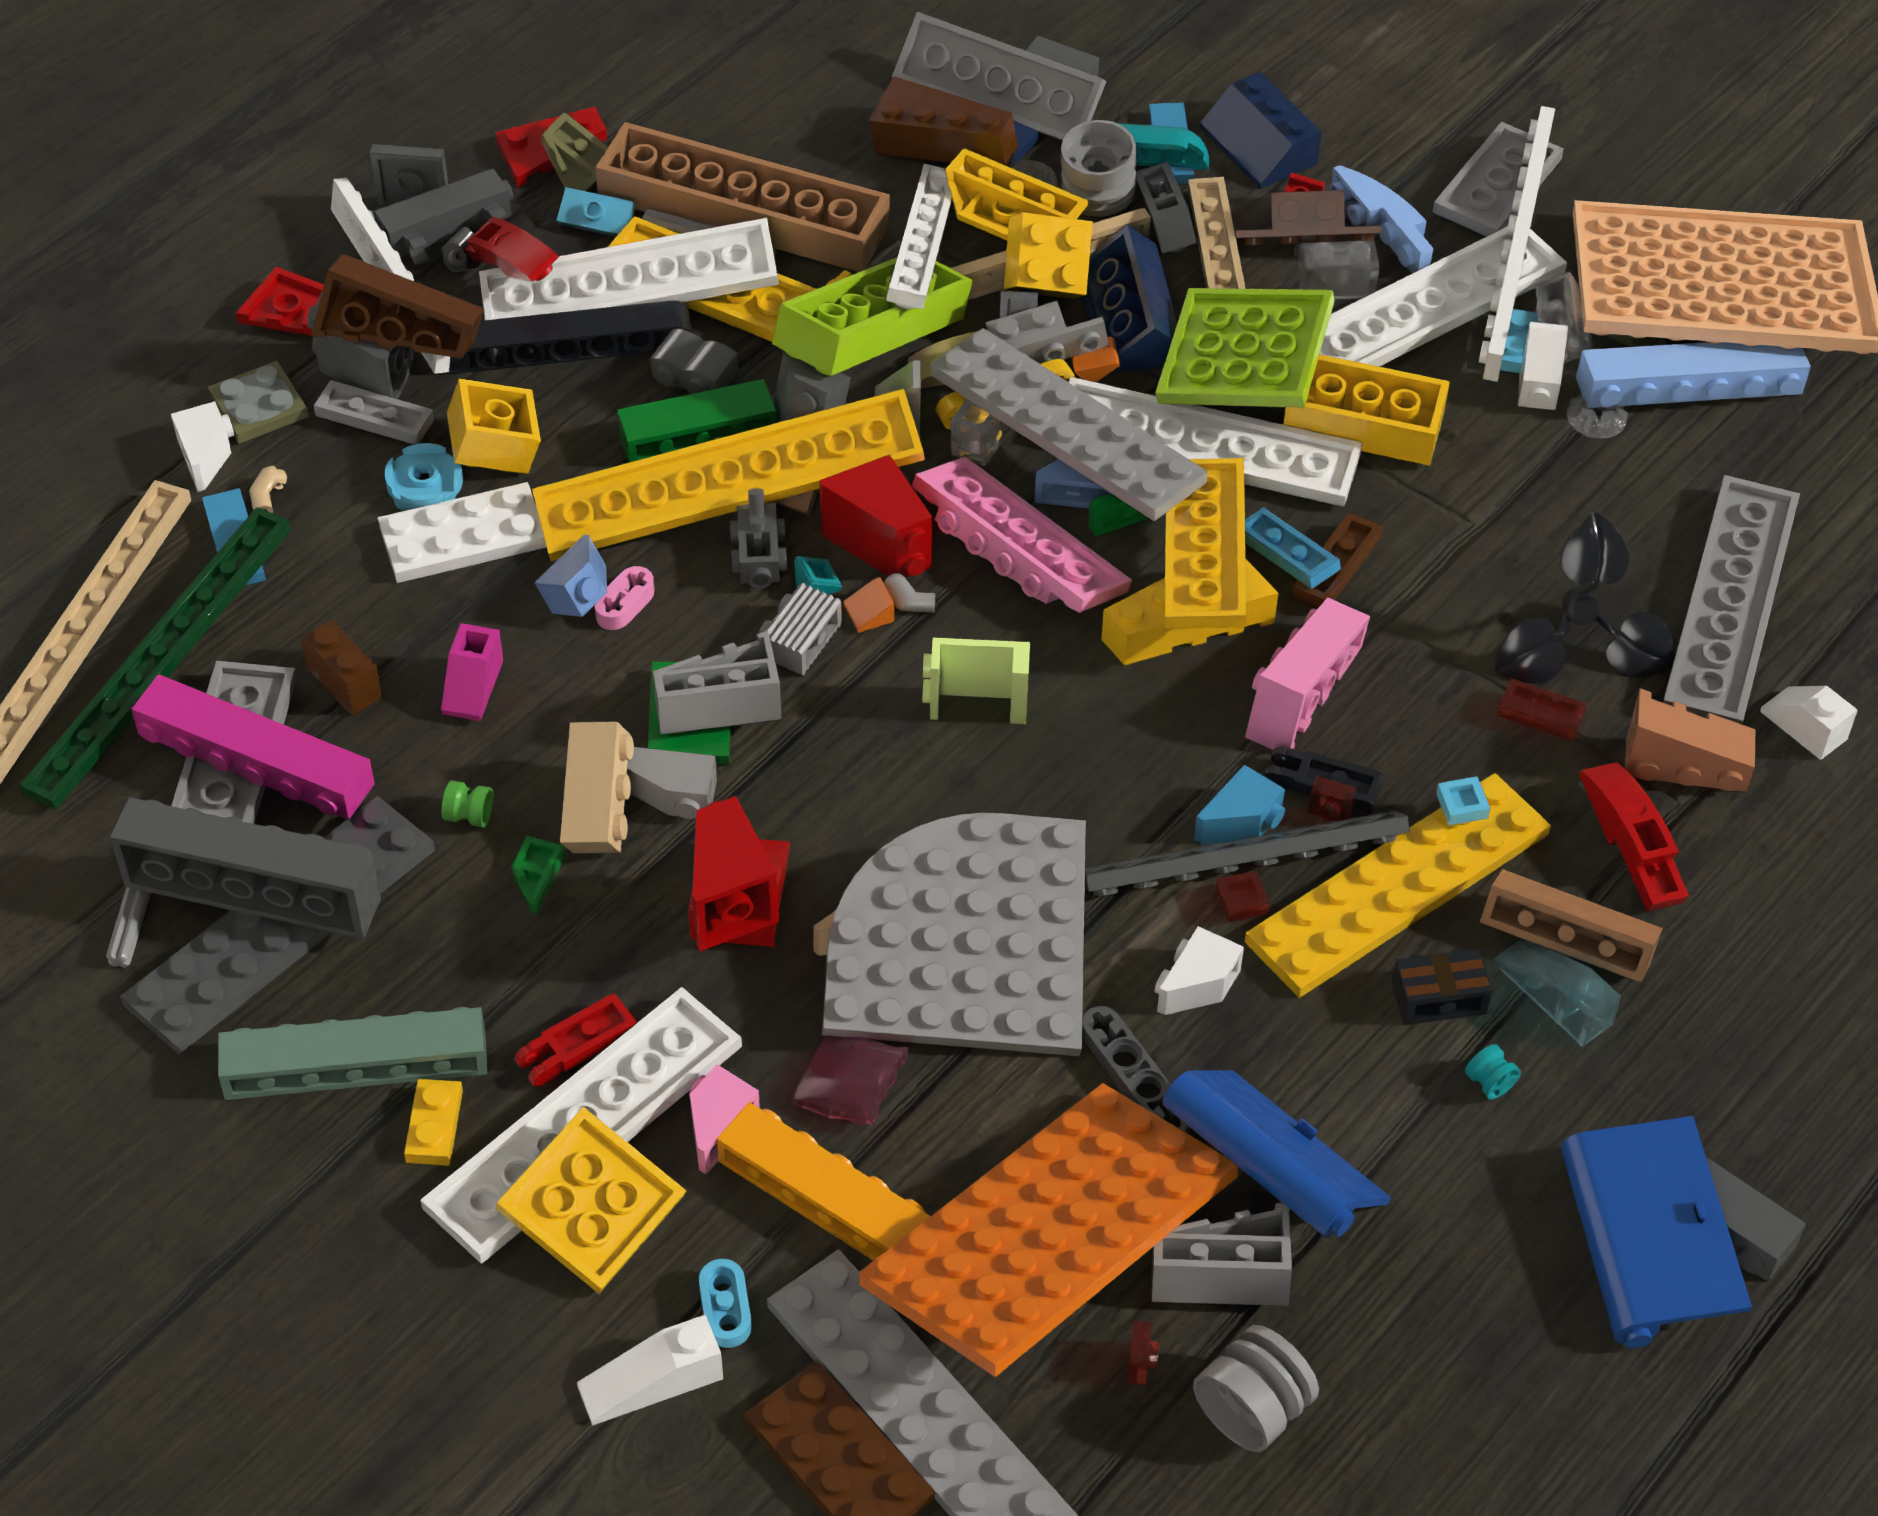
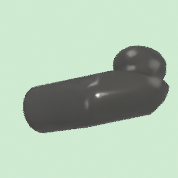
M462 227L441 248L444 266L451 272H461L467 266L468 257L464 249L469 245L467 241L474 235L467 227Z

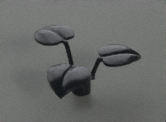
M1597 512L1590 513L1584 523L1568 538L1562 549L1561 565L1567 576L1578 584H1590L1573 587L1564 594L1562 607L1565 612L1560 615L1561 622L1558 631L1554 634L1551 623L1543 617H1533L1520 622L1502 642L1496 655L1494 669L1501 675L1527 683H1542L1552 679L1561 671L1566 660V651L1558 640L1564 636L1568 622L1571 620L1579 625H1586L1596 621L1611 635L1615 636L1607 645L1605 655L1614 669L1622 674L1633 677H1647L1661 673L1673 665L1675 654L1672 636L1668 626L1658 616L1648 612L1631 614L1623 620L1619 631L1599 614L1598 602L1590 592L1598 588L1599 581L1613 584L1621 580L1629 565L1627 545L1620 532L1609 520Z

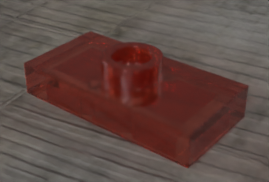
M1511 678L1499 705L1497 716L1574 741L1588 704Z

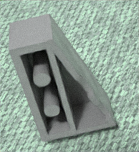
M768 630L757 634L756 641L737 647L734 642L722 646L723 653L702 660L701 656L697 655L653 671L655 704L660 733H680L782 719L780 681Z
M1281 1202L1275 1204V1210L1251 1215L1249 1210L1236 1212L1232 1220L1210 1224L1209 1220L1205 1219L1176 1227L1152 1247V1302L1288 1306L1292 1274L1289 1208Z

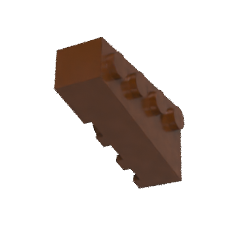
M895 76L869 119L876 154L952 162L965 148L1008 167L1018 148L1011 112Z

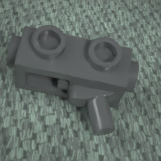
M753 488L748 491L749 504L737 506L738 520L730 521L731 544L739 543L738 550H731L732 573H740L741 584L749 583L754 588L762 589L768 587L772 582H780L779 571H787L786 547L778 548V542L785 541L784 518L776 517V503H764V491L759 488Z

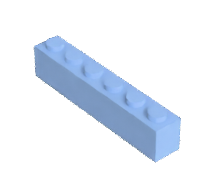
M1703 342L1582 350L1576 380L1587 408L1798 395L1803 393L1811 366L1803 348L1785 349L1780 346L1769 345L1746 346L1741 343L1720 342L1712 344Z

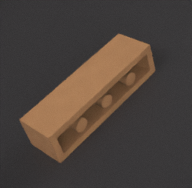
M1502 869L1491 886L1480 923L1638 982H1642L1651 964L1663 930L1661 927Z

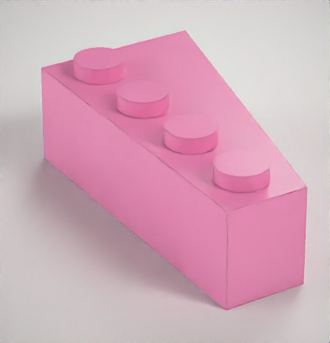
M1328 597L1317 610L1312 608L1302 628L1296 627L1292 631L1287 645L1284 648L1278 647L1270 665L1267 668L1261 667L1258 670L1252 684V689L1256 690L1245 738L1271 750L1281 746L1287 749H1294L1297 731L1304 734L1311 723L1312 718L1310 717L1317 704L1323 706L1329 697L1335 680L1339 681L1362 648L1370 616Z

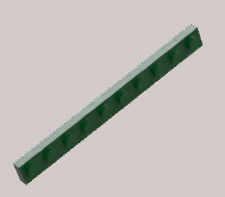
M258 507L253 510L19 786L24 796L54 810L59 808L134 718L131 710L157 675L169 677L290 533L289 520Z

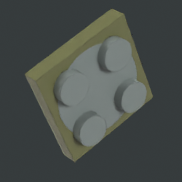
M278 361L208 387L209 395L212 401L216 402L220 414H228L234 431V437L239 444L309 417L306 405Z

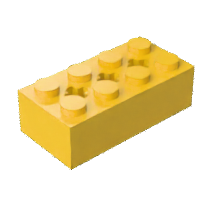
M1319 354L1305 407H1285L1283 425L1363 443L1361 450L1363 452L1430 466L1445 411L1450 381Z

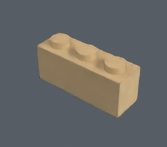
M618 722L570 723L560 843L572 853H621V841L626 839L628 824L624 815L625 800L629 799L631 792L627 765L628 760H631L633 757L634 743L630 733Z

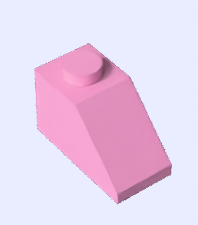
M717 1064L707 1076L702 1075L694 1082L689 1093L699 1171L707 1174L718 1162V1136L748 1102L760 1108L759 1090Z

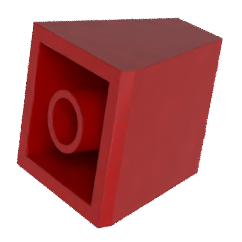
M890 454L820 480L821 533L826 539L887 576L898 573L907 578L917 576L931 569L932 516Z
M736 796L724 801L712 802L706 807L696 810L693 908L696 945L699 951L779 923L777 872Z

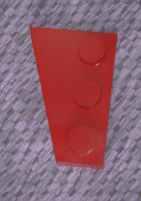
M596 107L567 114L602 142L607 140L606 127ZM560 116L495 132L496 144L517 188L528 183L527 177L538 171L544 174L554 168L540 140L542 134Z

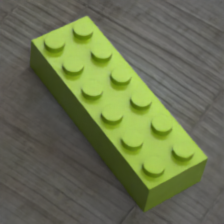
M896 257L781 303L772 344L786 351V354L791 358L800 359L812 365L817 372L833 376L964 319L973 280L936 261L924 308H901L893 302L886 301L898 258Z

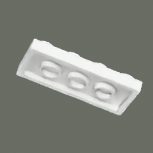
M528 482L378 517L379 528L397 583L547 547L537 507Z

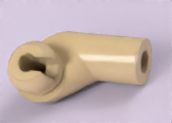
M268 466L261 470L249 490L253 510L258 507L273 513L269 494L272 488L280 490L283 488V484H286L287 475L284 470L276 469L275 466Z

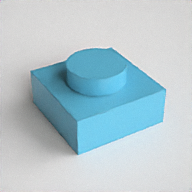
M1477 776L1438 783L1436 795L1448 825L1488 819L1490 806Z

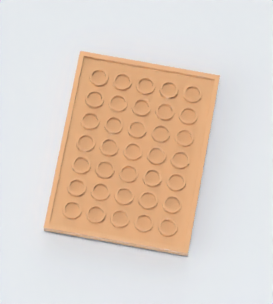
M1574 200L1572 214L1584 332L1600 336L1616 334L1630 335L1634 338H1667L1673 341L1684 339L1699 340L1712 344L1727 342L1741 343L1746 346H1780L1785 349L1810 348L1824 352L1833 350L1852 351L1864 355L1878 353V294L1861 220Z

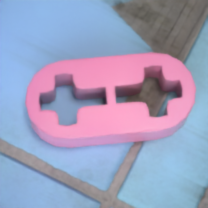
M641 566L629 567L609 584L607 593L594 605L595 618L598 625L607 630L621 629L649 603L654 596L655 589L654 577L647 568Z

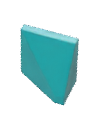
M796 556L794 559L796 589L801 583H804L807 587L811 586L814 590L818 589L820 593L825 592L827 595L841 590L842 585L828 559Z

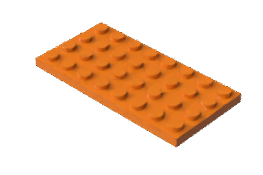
M1102 1083L859 1272V1285L996 1377L1238 1177V1166L1226 1156Z

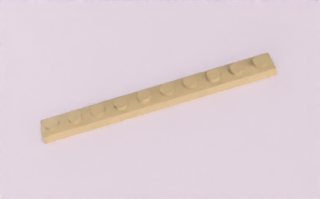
M154 480L1 703L0 784L191 502L189 490Z

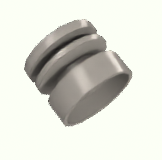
M1093 120L1083 122L1071 128L1064 136L1061 145L1062 190L1088 200V206L1081 214L1094 217L1114 215L1125 209L1134 199L1136 191V144L1133 135L1125 127L1112 121Z
M1253 1324L1239 1335L1238 1340L1232 1342L1227 1347L1225 1356L1214 1359L1194 1379L1193 1390L1206 1416L1225 1436L1244 1449L1259 1453L1265 1450L1286 1429L1287 1420L1291 1421L1297 1418L1303 1412V1408L1311 1405L1317 1399L1319 1386L1309 1364L1291 1343L1265 1326Z

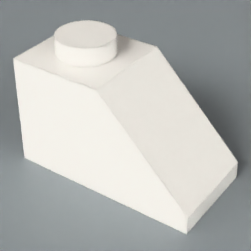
M1530 322L1519 373L1518 406L1556 409L1561 386L1568 326Z
M215 401L171 414L176 438L197 492L207 488L231 454L228 438L234 436L232 424L228 414L221 416Z
M1828 686L1787 687L1761 706L1760 710L1762 714L1820 760L1848 739L1858 711Z

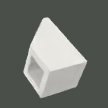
M1198 926L1190 940L1184 938L1179 944L1174 956L1175 964L1170 971L1164 969L1158 978L1155 986V993L1159 994L1157 1012L1167 1015L1222 1002L1241 971L1244 947Z

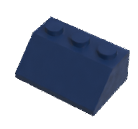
M1260 71L1232 83L1200 122V128L1260 189L1289 177L1291 172L1296 174L1318 164L1322 132Z

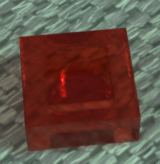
M1317 776L1311 790L1308 813L1328 821L1350 819L1356 788Z
M1257 871L1217 879L1216 890L1228 922L1268 914L1270 904Z
M1137 1320L1133 1322L1127 1383L1146 1385L1148 1368L1157 1369L1159 1341L1151 1340L1152 1322Z

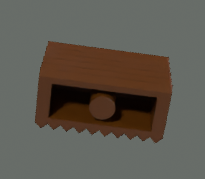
M328 621L301 638L306 668L350 714L355 715L381 699L382 692L377 665L372 664V659H368L367 654H363V650L359 649L358 645H354V641L349 639V635H345L344 630H340V626H336L335 621Z

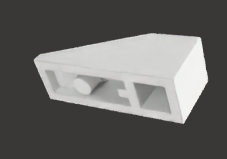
M706 1315L660 1330L577 1382L578 1390L592 1426L723 1380L721 1351Z

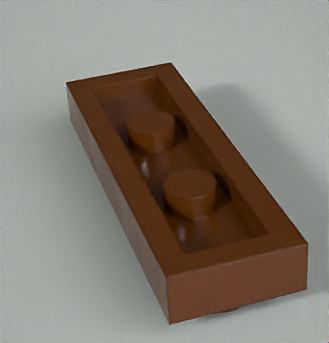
M1348 512L1322 547L1340 560L1341 569L1313 589L1297 580L1293 586V597L1318 608L1327 597L1336 600L1382 538L1383 526Z

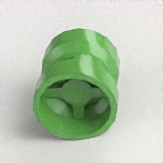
M450 780L442 801L441 813L443 820L458 822L461 819H467L470 825L485 828L492 813L494 802L493 789L477 786L472 790L464 782Z

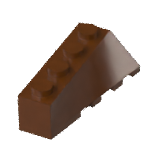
M342 254L328 269L311 336L325 338L326 335L342 337V341L357 343L359 340L380 343L381 347L395 348V346L413 348L415 352L463 358L476 340L484 308Z

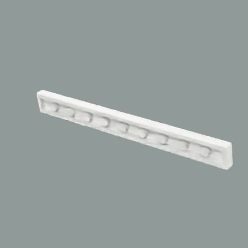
M1541 106L1538 120L1531 119L1527 140L1533 141V144L1526 143L1522 164L1528 165V167L1521 166L1517 182V188H1521L1523 191H1515L1511 212L1518 213V216L1510 214L1506 236L1513 237V239H1505L1501 261L1507 262V265L1499 264L1495 286L1502 287V290L1494 289L1490 311L1497 313L1496 316L1488 315L1484 337L1491 338V341L1483 340L1478 362L1486 364L1483 379L1498 382L1555 108Z

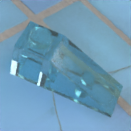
M1523 938L1494 958L1493 964L1582 1047L1613 1025L1621 995L1590 967Z

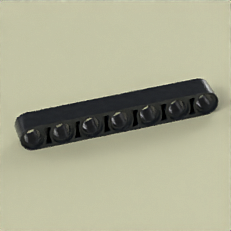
M663 301L482 320L473 345L463 358L450 357L449 372L446 373L459 374L654 353L672 329H682L692 333L689 310L680 301Z

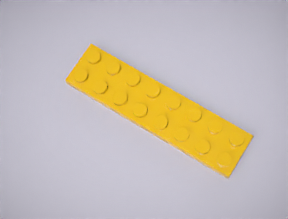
M1494 773L1480 782L1490 806L1488 819L1448 825L1442 807L1411 826L1409 828L1410 832L1397 835L1393 842L1385 843L1247 931L1245 943L1298 998H1301L1548 836L1551 825Z

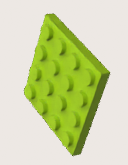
M1189 288L1155 392L1158 404L1305 407L1335 301L1333 290Z

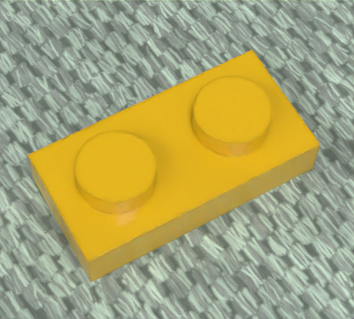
M418 1079L404 1152L406 1163L450 1166L463 1093L461 1081Z

